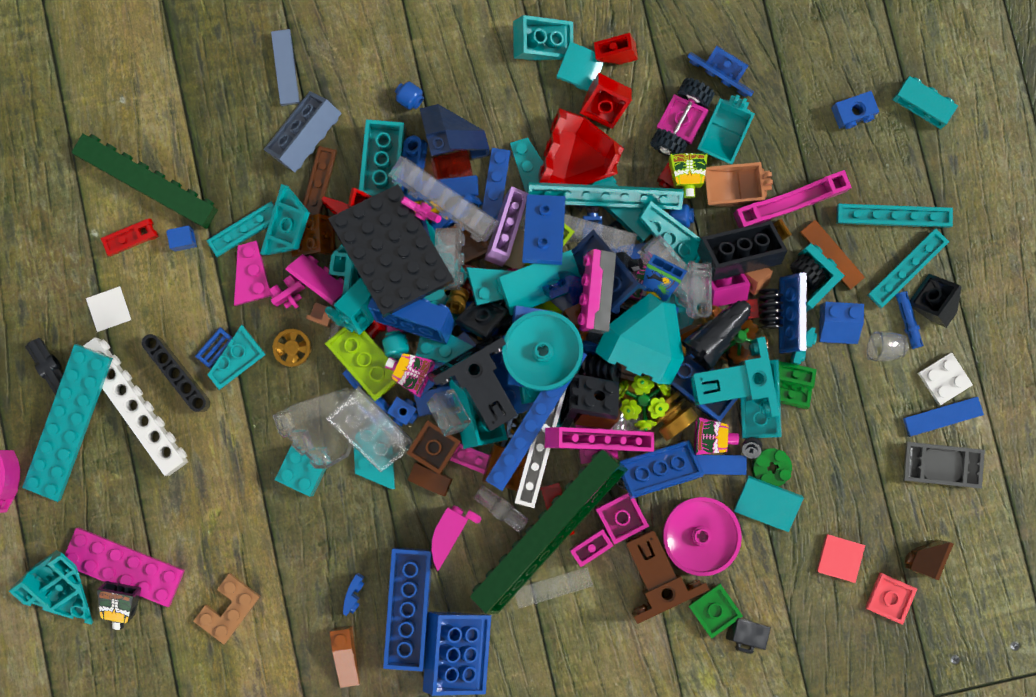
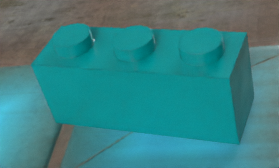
M911 76L902 83L892 99L939 129L947 125L958 107L951 98L943 97L936 89L925 86L920 79Z

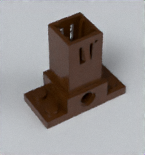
M650 530L625 542V546L646 588L642 592L648 606L645 604L634 608L635 612L631 613L637 624L709 590L706 582L697 579L688 582V587L685 586L682 577L677 574L675 575L655 531ZM640 550L642 551L643 555L646 556L647 558H645V559L643 558V556H642ZM669 588V595L662 597V590Z

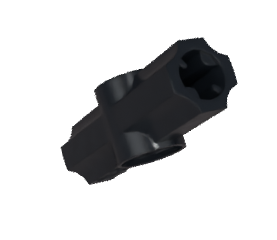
M37 338L27 343L25 347L36 363V371L42 378L46 379L56 395L63 377L62 366L59 360L50 353L42 338Z

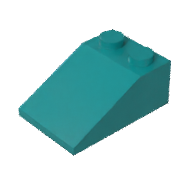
M522 15L513 21V52L515 59L563 60L569 43H574L572 21Z

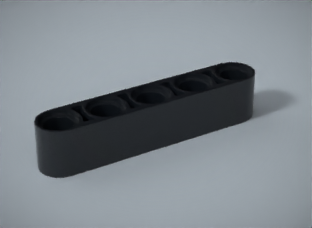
M153 334L144 336L142 347L189 408L196 412L207 411L210 407L209 398L164 340ZM152 339L156 340L154 348H150V341ZM163 354L168 355V360L166 363H162L161 357ZM178 368L180 374L177 378H174L173 371ZM189 383L192 389L189 393H185L184 387ZM199 398H201L203 400V406L198 409L196 407V401Z

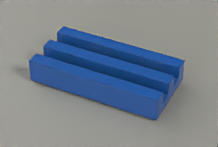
M220 327L195 357L211 369L233 337ZM221 334H223L224 336L217 342V344L211 349V351L203 358L202 355H203V354L208 350V348L215 342V340H216ZM226 339H229L225 343V345L218 351V353L211 359V361L207 362L211 358V356L218 350V348L224 343V341Z

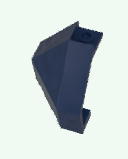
M439 104L420 108L431 156L455 150H469L472 160L490 156V149L484 130Z

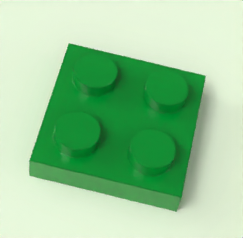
M720 583L688 605L711 639L736 622L737 618L743 617Z

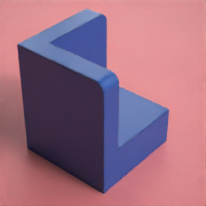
M189 225L166 231L169 248L174 252L197 247L194 229Z

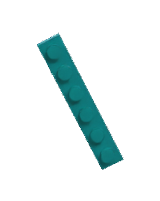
M837 204L836 224L953 227V208Z

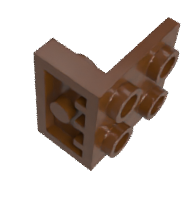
M316 214L308 217L299 249L291 251L292 257H300L302 254L311 255L319 253L332 255L334 253L335 233L328 219L331 216Z

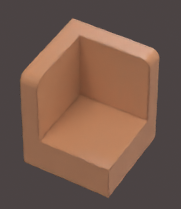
M769 268L744 273L750 282L749 292L756 295L760 289L768 286L773 271Z
M319 303L314 304L311 314L306 317V319L328 328L331 327L333 322L325 312V308L328 306Z

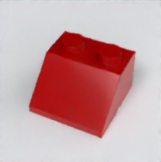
M598 73L587 91L580 114L613 129L632 101V89Z

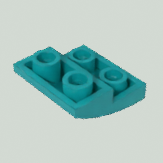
M570 42L558 71L557 79L574 84L576 88L588 91L597 74L601 73L605 62L597 61L594 51Z

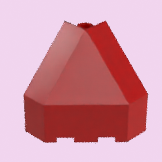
M559 108L550 128L552 133L545 147L543 155L545 156L544 164L540 166L539 183L588 185L618 174L617 164L624 148L585 117Z

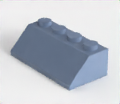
M309 91L264 148V151L288 169L296 172L302 167L308 155L313 153L319 141L326 136L331 126L338 121V117L342 113L327 99Z

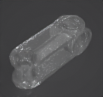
M689 261L687 265L686 314L692 319L709 318L712 315V267L710 262L695 263L694 261ZM698 304H699V305L701 306V308H702L701 313H699V312L697 311V305H698Z

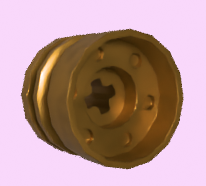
M679 391L672 393L670 397L667 395L664 397L665 402L669 404V409L665 411L664 417H658L654 420L657 424L660 422L664 423L659 432L666 441L676 436L699 417L692 407L684 410L681 409L686 400L683 398L679 402L675 401L681 395ZM651 412L647 413V417H648L649 419L651 418V416H650V413H651Z

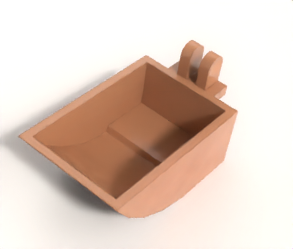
M761 162L706 167L705 181L708 205L732 207L746 206L764 201L767 197V190H772V172L764 171Z

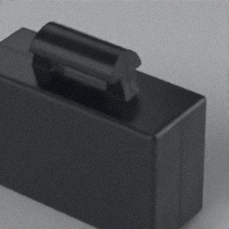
M737 618L736 622L728 627L726 639L736 642L735 648L737 651L752 654L755 647L766 650L771 627ZM741 644L749 645L750 649L741 648Z

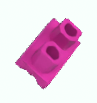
M290 275L283 280L288 287L282 292L278 285L269 289L273 305L278 307L284 303L287 309L291 305L295 308L299 307L297 301L302 299V296L297 293L305 289V286L293 275Z

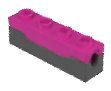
M593 249L584 256L585 273L582 276L583 293L580 296V305L582 307L581 313L578 316L579 331L598 334L609 332L616 253Z

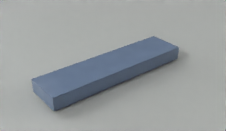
M290 29L272 31L280 105L300 104Z

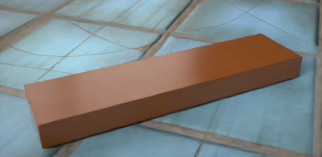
M816 220L800 232L809 244L812 243L819 246L823 251L822 254L837 264L836 267L845 275L841 282L848 290H851L865 278Z

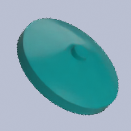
M546 310L527 313L517 319L505 335L504 341L506 345L502 348L505 366L510 375L526 388L536 391L557 389L568 383L581 366L583 343L579 331L568 318L559 313Z

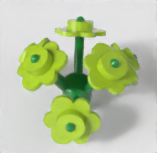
M637 375L634 377L631 387L635 389L636 394L627 390L629 387L628 380L619 383V400L625 394L637 399V402L634 399L631 401L624 399L620 411L624 413L623 416L626 420H636L639 417L638 414L642 411L643 420L637 421L634 424L635 427L642 431L651 430L653 426L657 425V422L647 420V406L653 419L664 417L665 411L669 409V404L665 402L663 397L659 399L652 397L659 392H662L665 396H671L670 384L657 383L659 388L650 393V389L654 387V382L647 375L643 377Z

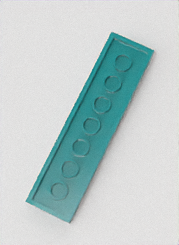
M74 344L22 488L56 502L61 501L113 358L79 344Z

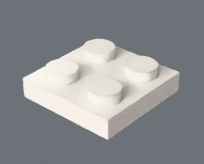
M953 353L945 355L918 372V375L938 405H942L973 385Z

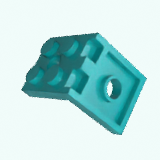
M812 243L802 249L797 255L805 254L810 259H813L816 264L818 263L819 268H822L826 275V280L806 299V312L813 309L845 276L836 267L837 264L832 259H827L822 254V249Z

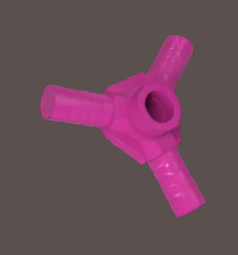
M405 196L400 201L401 204L415 211L414 216L423 221L430 219L439 223L442 219L440 215L430 211L432 207L424 202H421L419 205Z

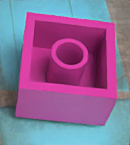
M628 491L595 508L614 545L649 527L635 498L630 499Z

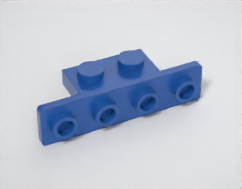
M719 46L715 47L707 62L692 52L688 54L689 62L694 66L699 67L701 65L706 69L705 72L712 77L717 75L722 79L721 82L728 87L733 85L738 89L737 92L744 97H747V95L751 97L753 95V90L739 82L749 66L745 62Z

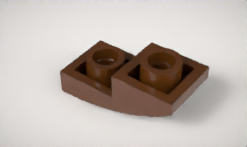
M419 462L414 463L408 477V481L442 496H446L453 478L443 473L441 475L437 474Z

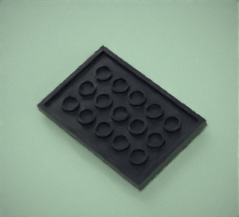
M398 184L328 218L383 318L454 282V278L420 220L414 216L415 212L400 203L405 195Z

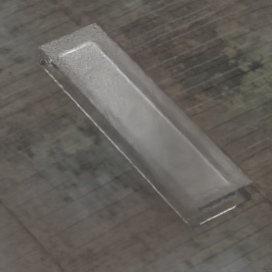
M588 567L523 586L515 595L518 608L592 587L593 584Z

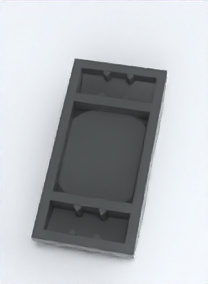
M906 442L903 480L982 489L985 450Z

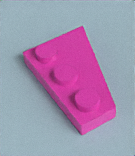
M257 241L238 245L234 306L271 296L269 293L270 285Z

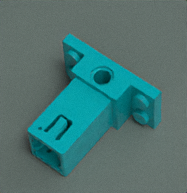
M759 337L751 341L749 351L750 355L754 356V359L742 361L739 363L740 366L691 375L690 379L695 405L746 397V401L762 398L760 410L762 414H765V418L780 416L765 337ZM753 375L758 377L757 384L752 380ZM711 381H714V382H715V383H711V384H702V383H704V382H711ZM716 389L714 393L703 394V392Z

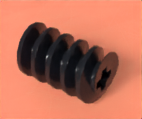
M779 289L759 290V293L763 294V296L759 297V301L764 302L759 305V308L764 310L759 312V316L764 317L759 320V323L764 325L760 327L761 329L783 327V324L778 323L779 320L783 319L782 316L778 315V313L783 312V309L778 308V305L783 304V301L778 300L779 297L783 296L782 293L778 292Z
M589 352L578 370L579 375L616 382L620 381L622 373L618 362L615 365L611 364L602 357L599 359L597 354L592 358V353Z

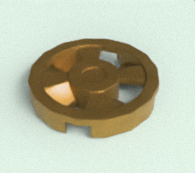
M286 329L280 332L274 339L272 346L276 360L288 367H296L305 363L311 353V342L308 336L296 329ZM298 334L304 338L300 343L295 341ZM283 336L287 340L285 345L278 342ZM299 352L305 353L302 359L297 355ZM287 353V359L286 361H283L281 359V356Z

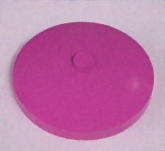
M695 497L681 502L670 512L663 527V544L668 557L678 568L692 575L710 576L725 570L735 560L741 547V528L735 514L725 504L712 498Z

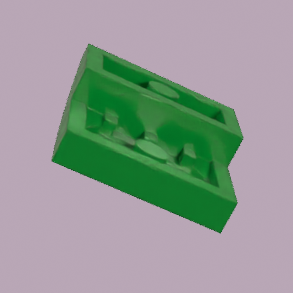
M779 361L780 403L809 409L817 369Z

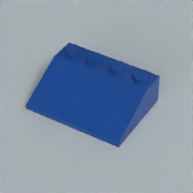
M429 612L423 692L432 696L486 694L491 615Z

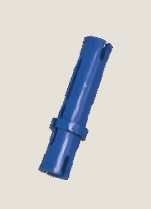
M908 292L897 293L895 296L911 349L923 347L924 344L919 332L920 326L917 325Z

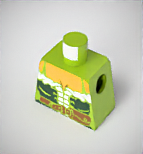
M707 153L670 154L668 161L674 188H683L684 198H695V188H700L704 184Z

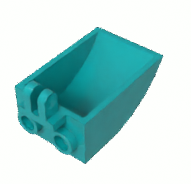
M732 95L730 100L719 99L697 148L729 164H733L755 113L747 109L749 102H746L747 99H739V95H736V97Z
M361 277L334 304L335 309L331 306L325 308L326 314L336 325L339 326L343 321V325L351 333L355 331L358 335L374 321L368 308L372 297Z

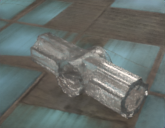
M484 485L481 486L473 497L478 503L486 507L493 516L502 522L504 521L519 533L529 521L525 515L513 508L514 506L503 497H499Z

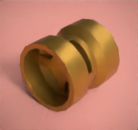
M462 287L451 289L446 303L451 313L461 314L465 310L469 298L468 291Z

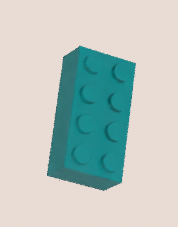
M366 119L359 184L360 191L374 196L398 184L406 127L403 122Z
M451 378L449 385L463 449L507 440L504 424L492 431L486 428L464 390L455 385Z

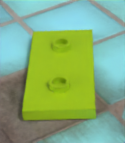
M343 327L325 343L375 402L396 384L391 379L394 371L385 368L388 357L385 356V353L365 330L358 335L355 331L351 333Z

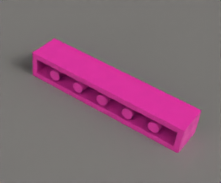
M549 427L545 428V448L654 452V432Z

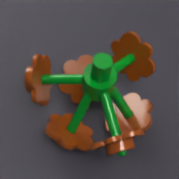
M750 319L745 321L741 326V330L732 339L733 341L730 342L731 345L726 349V351L729 349L728 358L732 359L734 364L748 360L747 357L750 356V351L744 349L742 343L747 342L751 344V339L756 337L755 333L759 330V327L753 324V321ZM763 335L762 337H765L768 348V339ZM724 353L719 358L720 361L722 359L726 362L729 361Z

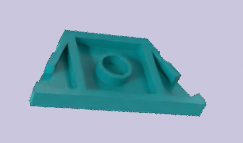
M281 184L260 252L261 255L267 256L299 249L310 212L287 185Z
M387 415L353 435L355 474L387 488L395 489L391 415Z

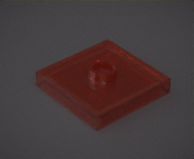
M468 150L431 158L435 180L473 176Z

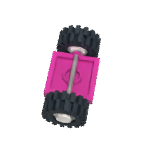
M684 79L677 92L678 96L673 95L650 142L655 150L669 157L670 154H683L687 143L692 144L708 114L707 108L715 94L712 89H709L708 85H704L705 83L703 82L700 83L697 79Z

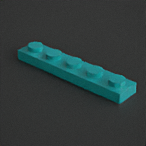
M936 228L932 230L867 296L880 309L883 308L949 241Z

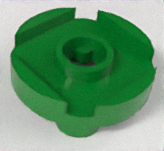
M769 448L762 450L761 455L755 458L752 470L756 479L775 486H781L791 478L792 463L784 451ZM770 462L777 465L775 473L767 469L770 466Z

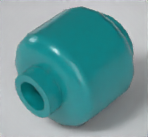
M392 331L385 334L386 337L383 338L382 345L386 357L399 360L403 353L407 354L409 352L408 340L405 334L400 331Z

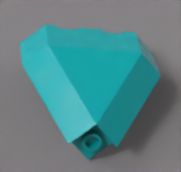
M649 293L610 323L609 332L603 334L595 352L611 364L615 365L618 362L632 373L639 376L643 373L651 376V381L671 385L684 360L676 305L665 303Z

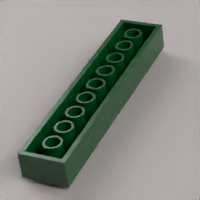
M603 449L597 451L592 456V461L589 465H585L579 470V476L565 486V491L562 495L556 496L551 502L552 506L538 516L539 520L535 525L532 524L526 529V535L522 539H518L512 545L513 549L499 559V565L495 569L489 570L485 576L486 579L473 588L470 598L485 614H498L628 471L611 453Z

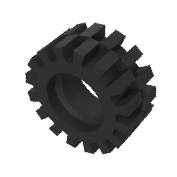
M805 254L800 255L790 265L793 274L806 273V287L810 290H815L826 280L823 269L819 268L818 263L816 264L813 259H810Z

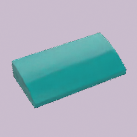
M571 250L563 253L562 265L532 264L497 278L510 315H513L514 306L532 308L583 288Z

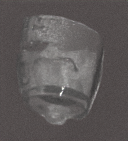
M874 331L867 344V359L890 362L905 357L909 349L908 338L905 335L892 331ZM877 347H880L879 356L877 354Z

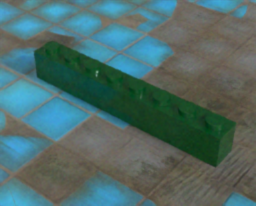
M82 133L71 152L72 154L207 230L218 211L214 207V202L207 198L199 199L197 197L198 194L189 188L187 191L181 188L182 185L175 180L167 181L165 179L166 176L155 170L153 173L148 170L149 166L139 161L137 164L132 161L133 157L123 152L121 155L116 152L117 148L111 144L103 145L100 143L101 139L95 135L90 134V136Z

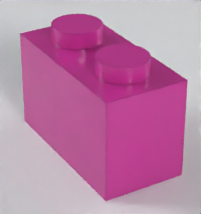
M601 528L569 550L579 566L582 567L613 547V544Z

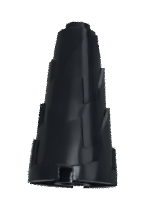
M738 300L682 341V345L686 348L687 354H692L695 357L693 360L701 367L711 370L721 355L731 345L730 342L741 330V326L749 318L751 313L750 304L745 300Z

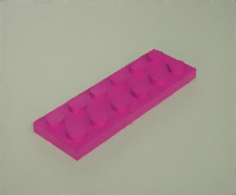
M79 527L75 529L65 556L77 566L79 572L104 582L109 581L141 587V597L166 607L171 606L185 572L184 569Z

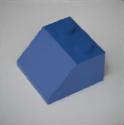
M824 302L820 304L819 342L858 344L864 323V304Z

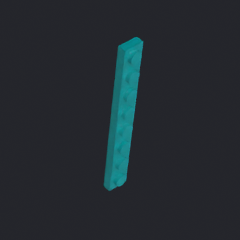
M529 182L528 194L566 196L565 205L644 208L648 201H652L661 209L682 210L684 190Z

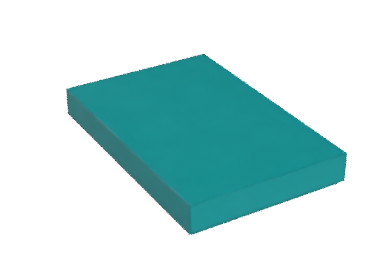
M748 476L734 507V512L789 532L804 498L802 495Z

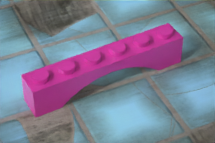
M845 170L794 191L739 208L733 214L739 228L767 222L843 194L852 187Z

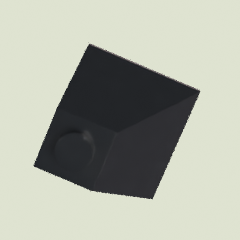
M928 274L910 299L911 306L931 322L947 328L957 314L962 287L943 278Z

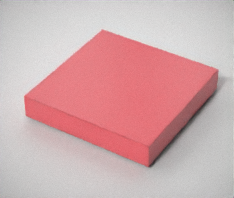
M826 534L816 572L855 583L865 545Z
M879 572L865 608L903 625L917 588Z

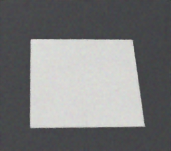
M120 286L86 298L97 332L131 320Z

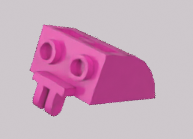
M0 450V513H5L16 496L20 484V466L14 450Z
M456 505L447 507L435 528L432 538V556L437 571H439L468 519L475 523H480V515L472 510H469L464 515V510Z

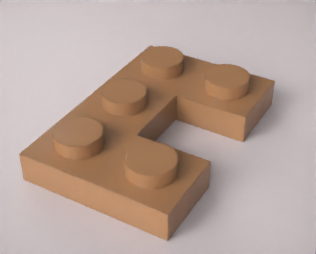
M231 573L227 575L217 589L232 601L222 616L208 605H205L193 621L222 644L227 643L261 597Z

